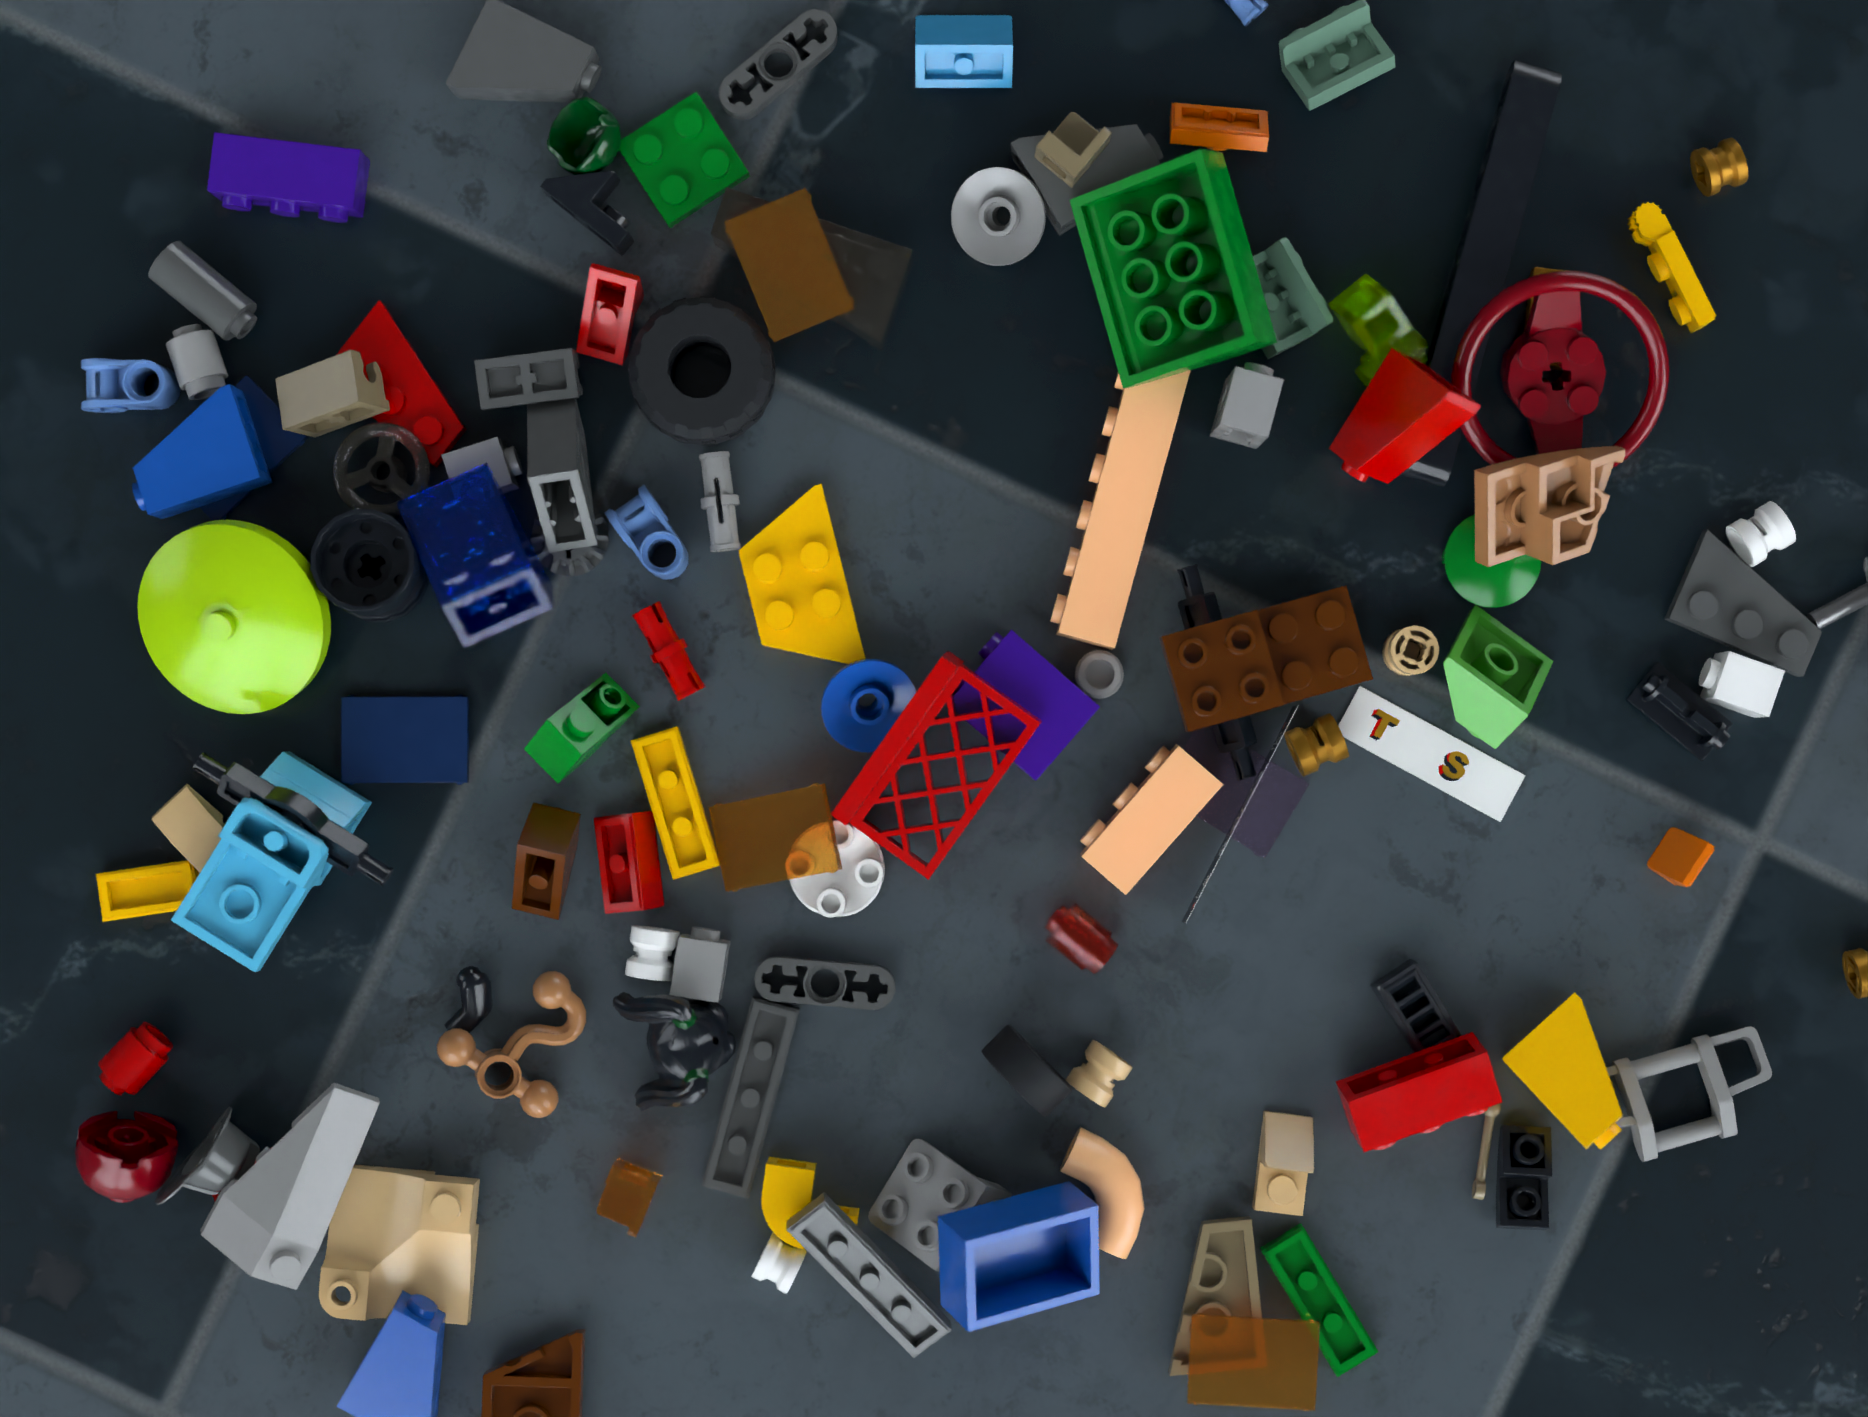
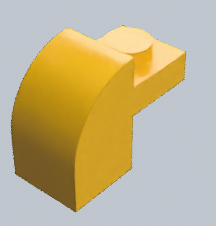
M769 1157L765 1167L761 1198L765 1220L774 1234L782 1241L791 1246L804 1249L786 1230V1221L812 1202L817 1163ZM837 1205L857 1225L860 1208Z

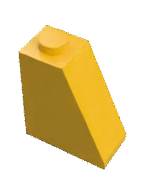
M1574 992L1511 1049L1502 1060L1586 1150L1593 1143L1601 1150L1622 1131L1616 1123L1623 1117L1583 1001Z

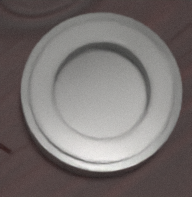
M1095 650L1087 653L1078 661L1074 677L1077 687L1088 697L1103 699L1118 691L1123 682L1124 671L1121 662L1115 655L1108 651Z

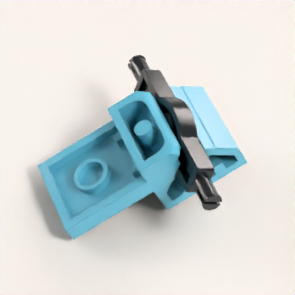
M283 751L260 777L236 762L228 768L205 752L195 761L192 770L218 784L217 794L236 805V808L218 835L221 838L220 842L171 921L253 972L261 970L310 889L323 883L332 866L349 876H353L359 871L382 887L393 873L394 869L392 867L390 868L367 854L370 848L368 843L353 835L372 802L290 751Z

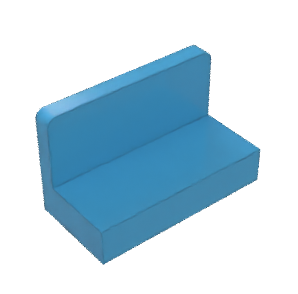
M1010 15L916 16L915 88H1012L1013 31L1012 17Z

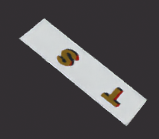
M1359 686L1338 725L1344 738L1499 822L1502 821L1526 776Z

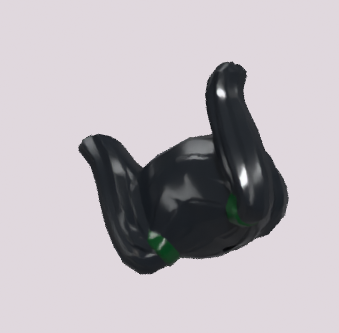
M622 992L613 999V1006L622 1017L627 1020L649 1024L646 1037L647 1047L652 1064L660 1077L643 1084L635 1094L636 1106L643 1111L653 1106L686 1107L698 1103L708 1093L709 1075L727 1063L735 1052L736 1041L734 1035L728 1031V1014L725 1008L717 1002L704 1000L686 1001L673 995H650L634 998L629 993Z

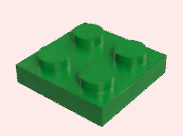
M697 91L621 140L619 152L669 229L750 177L749 171Z

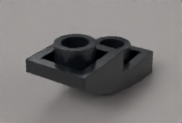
M1500 1126L1496 1181V1228L1546 1230L1549 1228L1548 1179L1552 1177L1551 1127Z

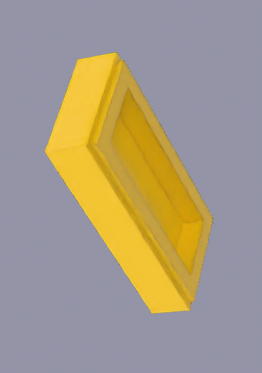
M188 860L97 873L96 878L103 922L177 911L197 879L199 871Z

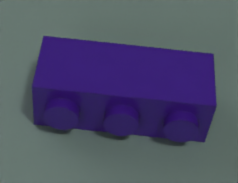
M214 132L207 191L222 201V207L231 210L248 212L251 211L252 205L269 206L271 213L280 216L299 217L300 210L319 212L318 218L325 221L347 223L348 216L362 218L364 216L370 160L360 149Z

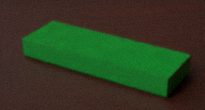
M1301 1223L1259 1248L1337 1377L1379 1352Z

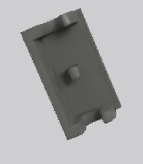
M572 348L474 360L481 410L573 399L583 395V388L578 377V369L580 368L579 354Z

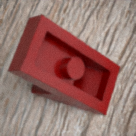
M595 263L591 264L576 348L577 353L623 365L628 356L634 316L644 299L640 276Z

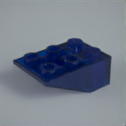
M487 462L397 502L399 511L441 608L464 648L553 609V585Z

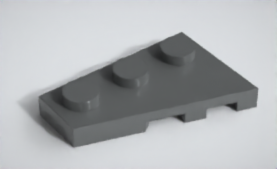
M1708 529L1701 532L1664 618L1671 623L1761 662L1785 670V672L1796 677L1804 676L1822 634V631Z

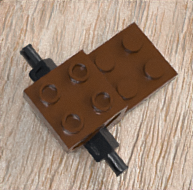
M1198 564L1177 570L1186 599L1178 602L1185 630L1161 636L1159 640L1186 732L1208 726L1213 727L1219 751L1221 753L1230 751L1237 781L1257 776L1248 747L1257 743L1250 718L1251 714L1373 679L1347 585L1222 619L1215 593L1204 592Z

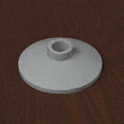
M992 167L976 172L961 185L952 204L951 222L958 243L970 257L987 265L1004 266L1024 259L1036 248L1045 229L1046 210L1038 188L1027 176L1011 168ZM1002 206L1010 212V220L1006 225L1000 224L996 216L998 209Z

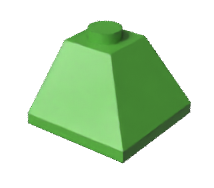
M1474 605L1469 611L1443 665L1455 720L1473 736L1496 749L1529 716L1554 661L1477 605Z

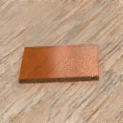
M806 188L724 222L726 225L725 231L731 237L768 327V335L773 339V342L782 340L855 309L854 299L848 293L812 205L811 194L807 192Z
M813 783L805 788L727 804L716 803L714 806L709 807L726 891L737 892L742 888L826 872L832 874L842 869L825 783Z
M1203 1313L1191 1314L1187 1403L1193 1405L1205 1404L1294 1409L1305 1412L1315 1411L1320 1322L1313 1319L1292 1320L1204 1315Z

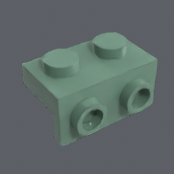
M1358 0L1348 6L1339 7L1323 19L1305 28L1296 29L1279 41L1282 72L1309 111L1395 68V55L1371 23L1370 6L1366 0Z
M1287 237L1277 240L1266 250L1253 256L1277 343L1262 348L1267 359H1270L1315 335L1333 322V316L1327 308L1324 297L1318 292L1303 266L1300 255L1294 250Z

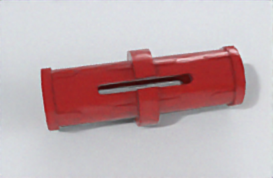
M660 601L632 615L653 652L650 655L654 664L659 663L678 701L706 687L685 651V648L688 647L685 639L678 638Z

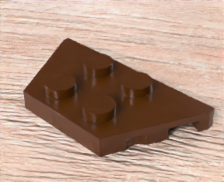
M585 1329L572 1331L487 1370L483 1375L481 1417H582Z

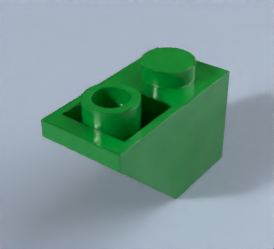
M604 673L549 717L524 750L558 784L584 763L640 706L607 673Z

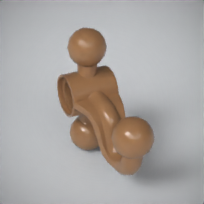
M547 971L535 980L533 997L543 1008H563L567 1013V1020L564 1025L555 1027L543 1024H528L517 1029L502 1049H490L484 1053L476 1048L473 1036L468 1031L460 1028L446 1031L437 1043V1054L445 1065L451 1067L468 1066L475 1071L479 1087L487 1096L501 1099L513 1094L520 1098V1105L523 1111L534 1118H544L556 1109L559 1102L556 1087L546 1080L530 1082L522 1077L517 1061L526 1047L532 1043L562 1046L574 1041L582 1033L586 1024V1008L583 1001L571 991V984L568 978L557 971ZM494 1062L509 1064L511 1066L509 1079L500 1085L488 1083L485 1080V1071L490 1064Z

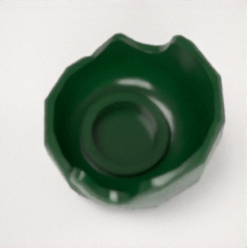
M590 97L576 98L563 107L553 121L547 140V148L559 160L558 164L573 175L601 172L614 161L621 146L620 124L612 112Z

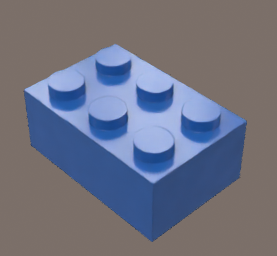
M1070 1181L938 1216L941 1306L967 1332L1100 1294L1099 1205Z

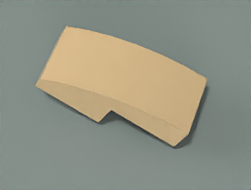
M186 784L152 816V821L166 838L201 872L221 840L218 835L225 825L223 823V815L189 784Z

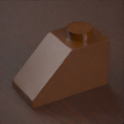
M533 802L517 843L512 909L559 920L578 845L580 813Z

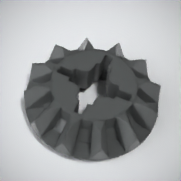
M594 508L597 545L571 550V558H568V551L566 550L549 553L539 516L534 518V525L530 536L535 557L548 570L562 576H578L591 571L601 562L608 548L609 532L603 516Z

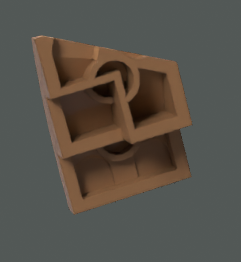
M1619 446L1570 449L1517 458L1474 470L1475 562L1490 567L1526 554L1548 564L1555 565L1589 553L1598 531V521L1605 512L1610 495L1604 492L1614 463H1623L1625 449Z

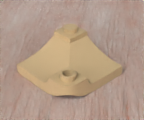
M354 1164L329 1224L326 1255L321 1266L319 1301L322 1308L329 1315L340 1319L366 1321L374 1318H387L402 1290L411 1295L420 1294L431 1299L439 1310L446 1313L445 1323L468 1325L471 1319L479 1224H476L480 1179L435 1175V1171ZM338 1286H344L350 1291V1301L342 1302L337 1298L336 1288Z

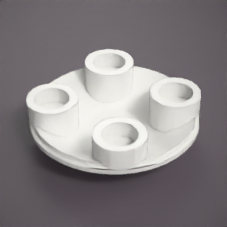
M829 820L812 826L798 838L788 858L787 871L791 887L798 899L810 910L825 917L833 918L855 914L866 908L876 898L883 884L885 863L878 843L850 823L845 826L839 820Z

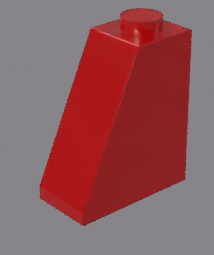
M1391 348L1329 449L1344 460L1341 469L1352 477L1366 482L1370 476L1389 484L1473 417L1481 405L1423 362Z

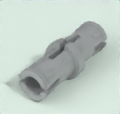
M729 451L709 452L699 455L705 495L704 498L700 499L701 509L707 512L711 543L710 552L741 549L735 506L740 505L739 495L733 492ZM717 481H719L720 497L724 519L723 523H721L720 519V507L716 485Z

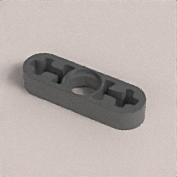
M810 9L803 12L727 75L719 88V97L724 111L730 117L737 120H748L755 117L835 49L838 40L837 26L832 16L820 9ZM812 24L816 29L824 25L826 27L824 30L825 42L820 44L815 39L808 42L802 47L803 54L807 58L801 61L795 47L787 41L794 38L795 44L798 47L808 37L806 30L808 25ZM777 52L787 54L793 61L791 71L783 77H773L765 70L767 58ZM757 69L761 80L770 89L764 92L759 83L749 93L752 101L749 105L745 106L741 101L733 105L731 103L734 99L732 89L737 85L742 90L749 88L755 83L754 75L750 72Z
M772 956L765 959L758 966L754 977L757 991L762 997L770 1001L865 1010H879L886 1007L892 1001L896 989L894 976L887 968L881 965L789 956ZM774 965H780L784 975L798 976L797 966H806L808 969L803 979L805 995H796L795 990L798 984L791 983L783 984L780 992L772 991L771 983L763 979L764 973H771ZM820 969L834 971L840 981L838 991L828 997L815 993L811 985L813 974ZM845 970L856 971L854 982H868L870 974L880 975V983L888 984V991L880 992L877 1000L872 1001L868 999L867 991L853 989L854 999H844L843 996L848 984Z

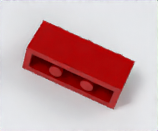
M1473 1032L1335 1081L1350 1130L1363 1152L1389 1148L1397 1140L1417 1133L1433 1132L1444 1123L1464 1116L1480 1115L1487 1111L1489 1107L1502 1103L1488 1052Z

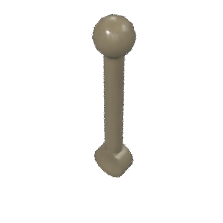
M1500 1103L1489 1107L1484 1112L1485 1121L1476 1179L1472 1185L1473 1199L1483 1200L1485 1197V1179L1495 1116L1501 1111Z

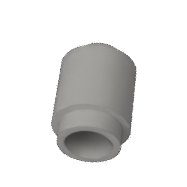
M191 324L174 330L172 332L174 338L166 343V347L180 389L186 390L189 400L209 398L220 387L226 385L224 379L228 377L214 331L203 330L201 324Z

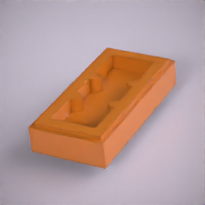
M1175 102L1171 104L1169 118L1170 144L1202 146L1213 151L1236 149L1267 152L1269 141L1267 111Z

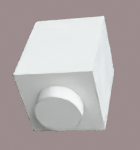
M1731 651L1715 653L1713 659L1709 658L1701 670L1699 685L1703 686L1700 697L1710 703L1753 718L1769 717L1785 670Z

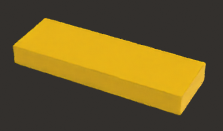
M679 726L631 740L673 880L720 866L719 857Z

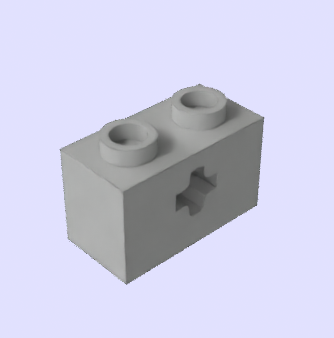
M1245 363L1244 368L1235 367L1224 381L1210 437L1257 449L1269 436L1284 379L1273 377V369L1256 363Z

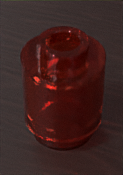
M1077 903L1069 909L1061 905L1044 926L1050 932L1045 940L1048 944L1080 970L1087 968L1093 974H1096L1108 962L1119 945L1110 938L1112 932Z

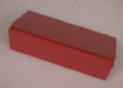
M652 811L594 817L605 914L642 911L662 907L664 905L655 819Z

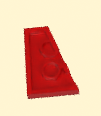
M379 300L336 355L349 350L360 352L364 365L363 372L368 381L366 365L377 362L382 373L386 400H389L390 410L375 415L372 418L433 466L438 467L443 461L442 454L450 452L467 429L418 358L417 353L393 320L384 303Z

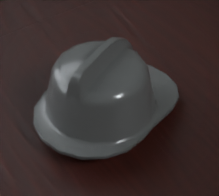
M229 1106L225 1109L207 1137L170 1175L155 1199L157 1205L166 1202L182 1187L209 1195L220 1194L221 1190L233 1178L238 1180L253 1166L256 1161L255 1157L260 1153V1147L229 1121L232 1107Z

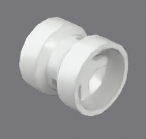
M1772 501L1755 509L1754 516L1748 520L1740 518L1726 527V535L1731 547L1737 556L1749 567H1754L1766 560L1767 554L1771 550H1782L1796 542L1795 530L1784 511Z
M632 925L630 942L634 946L633 951L636 952V955L627 959L625 975L647 980L672 981L674 964L668 959V956H672V951L677 948L680 932L665 928Z

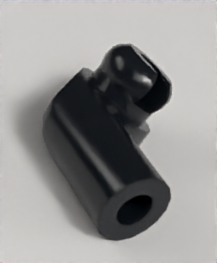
M474 966L463 968L457 975L456 982L460 987L462 1007L445 1023L447 1030L460 1028L471 1033L491 1012L493 1006L491 982L485 973H482L478 967Z

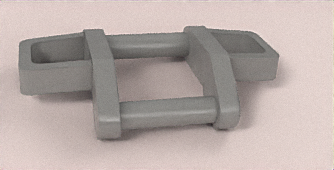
M1751 1026L1709 1037L1707 1034L1691 1039V1044L1630 1061L1627 1057L1612 1061V1066L1606 1068L1609 1077L1614 1076L1628 1114V1117L1621 1118L1616 1124L1620 1128L1631 1126L1633 1142L1642 1162L1658 1158L1659 1152L1719 1135L1721 1139L1737 1135L1738 1129L1732 1096L1761 1084L1772 1076V1070L1759 1034ZM1742 1039L1747 1042L1757 1073L1748 1080L1728 1087L1714 1046ZM1697 1063L1710 1099L1712 1116L1655 1133L1638 1080Z

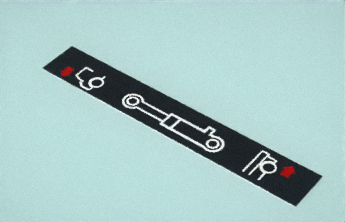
M1299 705L1293 706L1182 922L1187 923Z

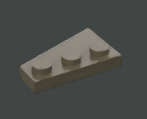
M1250 1216L1201 1221L1168 1369L1169 1376L1267 1366L1252 1219Z

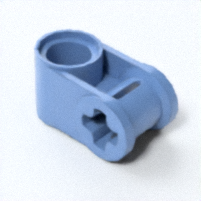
M108 358L81 360V369L86 371V400L81 402V410L117 413L127 410H161L175 404L180 396L181 389L175 372L153 361ZM157 373L159 377L158 389L152 395L147 396L144 390L145 381L149 376Z
M645 485L638 488L639 494L617 510L610 508L604 512L622 540L629 548L631 547L643 566L654 576L663 580H669L679 577L686 570L689 563V553L669 524L667 515ZM662 544L674 545L676 549L674 562L667 567H656L653 563L655 549Z

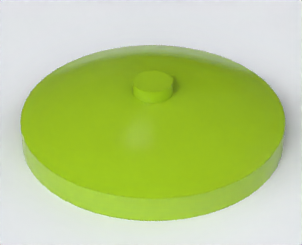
M214 520L193 526L166 542L150 560L142 577L137 608L140 631L148 653L163 676L176 689L205 707L232 714H254L276 708L301 692L314 679L325 660L331 634V616L327 597L318 589L311 572V565L306 558L287 540L262 526L240 520Z

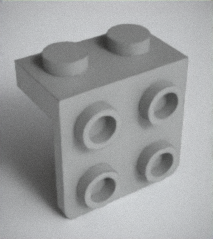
M914 1139L870 1209L868 1217L873 1225L932 1269L940 1272L938 1216L1011 1197L1012 1193L997 1183L976 1177L927 1141Z

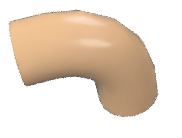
M1080 1127L1067 1150L1060 1167V1172L1081 1181L1092 1191L1095 1203L1099 1205V1249L1116 1257L1127 1259L1138 1236L1144 1212L1140 1178L1124 1153L1104 1138Z

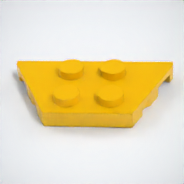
M822 484L814 485L738 552L761 644L766 647L850 664L866 658Z

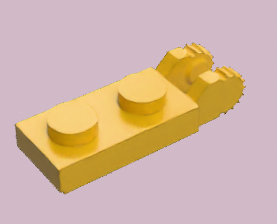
M1654 202L1642 203L1640 207L1636 208L1635 212L1631 213L1632 216L1628 218L1630 220L1628 223L1630 225L1629 230L1633 231L1631 235L1635 243L1648 246L1651 255L1647 256L1649 268L1659 283L1665 280L1673 298L1668 300L1675 320L1680 326L1686 324L1690 333H1693L1715 320L1716 314L1666 215L1661 213L1663 209H1660L1659 205H1655Z

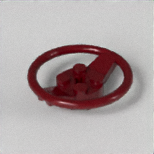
M1554 271L1535 275L1511 285L1492 298L1471 321L1460 341L1454 358L1451 384L1472 399V369L1483 339L1492 326L1506 312L1521 302L1534 297L1527 326L1523 330L1525 333L1514 341L1509 350L1506 349L1504 352L1500 375L1504 392L1520 412L1527 417L1536 455L1582 448L1583 415H1587L1596 409L1599 396L1603 391L1606 376L1603 355L1598 349L1596 342L1582 333L1580 292L1593 294L1607 300L1630 318L1638 329L1646 347L1649 361V382L1638 416L1625 434L1612 445L1625 449L1624 460H1626L1639 448L1655 426L1663 409L1669 385V357L1666 343L1655 317L1647 306L1635 294L1617 282L1600 275L1581 271ZM1557 362V365L1563 369V372L1558 377V380L1550 383L1546 378L1542 377L1543 371H1551L1550 364ZM1477 414L1460 426L1469 444L1490 465L1517 459L1500 448L1489 437L1478 420ZM1614 463L1613 468L1619 465L1620 463Z

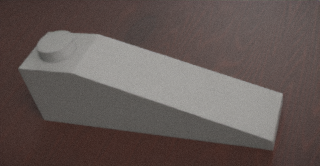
M337 1083L330 1085L291 1123L292 1129L271 1149L267 1146L255 1157L256 1163L238 1180L233 1178L221 1190L200 1229L201 1235L251 1277L297 1290L324 1239L380 1104L379 1098Z

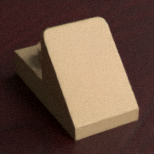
M1264 1111L1252 1208L1256 1211L1303 1216L1308 1173H1314L1313 1117Z

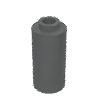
M175 241L168 245L152 263L148 277L223 340L227 341L234 337L242 339L255 326L257 316L254 313L257 304L181 241Z

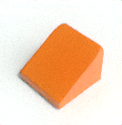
M1671 827L1647 861V866L1673 885L1691 887L1714 852L1715 846L1679 828Z

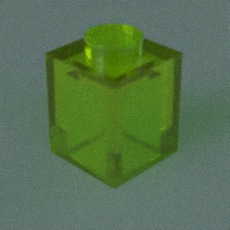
M1366 273L1328 303V306L1350 338L1374 359L1413 329V326L1391 293Z

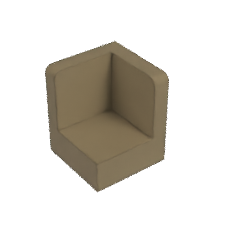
M1070 112L1053 134L1048 131L1037 144L1034 157L1068 186L1073 188L1108 146L1112 132L1106 127H1103L1098 132L1077 113Z

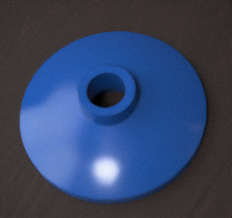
M880 659L855 661L841 668L827 683L821 700L823 722L829 734L840 745L857 752H875L915 695L916 689L909 676L893 663ZM870 693L875 695V701L871 705L862 706L859 704V699L864 694Z

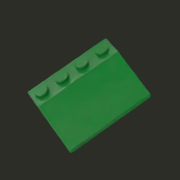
M1198 149L1069 200L1123 388L1134 387L1235 358L1277 343L1223 153Z

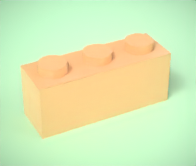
M1177 744L1170 751L1165 746H1162L1144 767L1150 772L1138 788L1131 782L1112 803L1118 811L1106 824L1098 819L1080 840L1086 846L1081 851V857L1125 895L1128 894L1223 786L1216 777Z

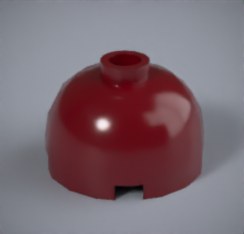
M110 1111L92 1116L83 1122L78 1130L75 1158L76 1166L84 1183L98 1194L120 1203L133 1201L158 1190L170 1177L178 1151L177 1130L174 1125L162 1117L146 1112L134 1111L136 1121L117 1119L118 1111Z

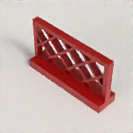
M949 650L941 656L830 814L845 826L848 823L853 825L928 880L1042 722V720L963 665L964 661ZM962 680L980 691L982 711L956 715L953 693ZM988 698L1001 706V708L990 709ZM947 703L949 716L936 718ZM1011 713L1027 725L1017 740L996 743L991 716ZM984 717L989 744L962 748L957 721ZM950 723L955 750L928 754L925 732L932 725ZM919 742L921 755L908 757ZM1011 748L1000 763L997 750ZM990 752L994 770L993 774L987 780L968 782L964 755ZM956 757L961 784L934 788L930 761ZM922 762L927 789L901 793L897 775L901 766ZM891 782L893 794L881 796ZM982 788L972 802L970 789ZM962 791L966 810L963 816L958 819L940 821L936 795ZM928 796L933 822L907 826L902 800ZM894 801L899 828L881 830L865 819V817L875 804ZM954 827L944 841L942 829ZM930 830L935 831L938 851L929 863L911 852L908 834ZM901 835L902 845L890 836Z

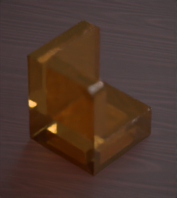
M617 1158L605 1181L607 1185L596 1209L597 1214L629 1227L627 1234L636 1238L643 1226L663 1176Z

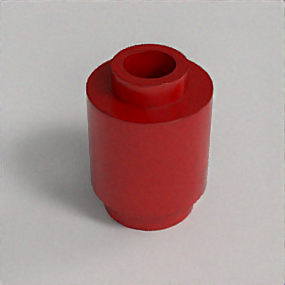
M143 1022L138 1028L131 1027L98 1062L102 1070L99 1078L108 1089L117 1095H122L124 1092L136 1095L169 1060L167 1054L173 1049V1044L164 1033L148 1022Z

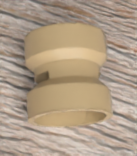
M1413 625L1391 633L1383 644L1382 655L1385 664L1394 673L1404 676L1424 673L1434 666L1439 655V645L1431 631L1424 627Z
M1092 1040L1085 1050V1056L1088 1060L1087 1064L1083 1062L1081 1066L1074 1067L1065 1080L1083 1095L1106 1108L1113 1097L1112 1089L1115 1086L1113 1080H1125L1133 1067L1099 1042Z

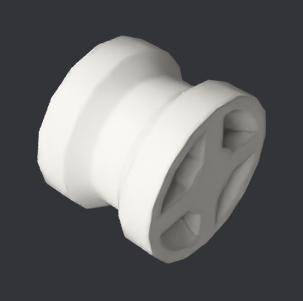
M772 1232L751 1277L759 1281L768 1279L776 1283L779 1291L787 1294L801 1267L807 1250L784 1243Z

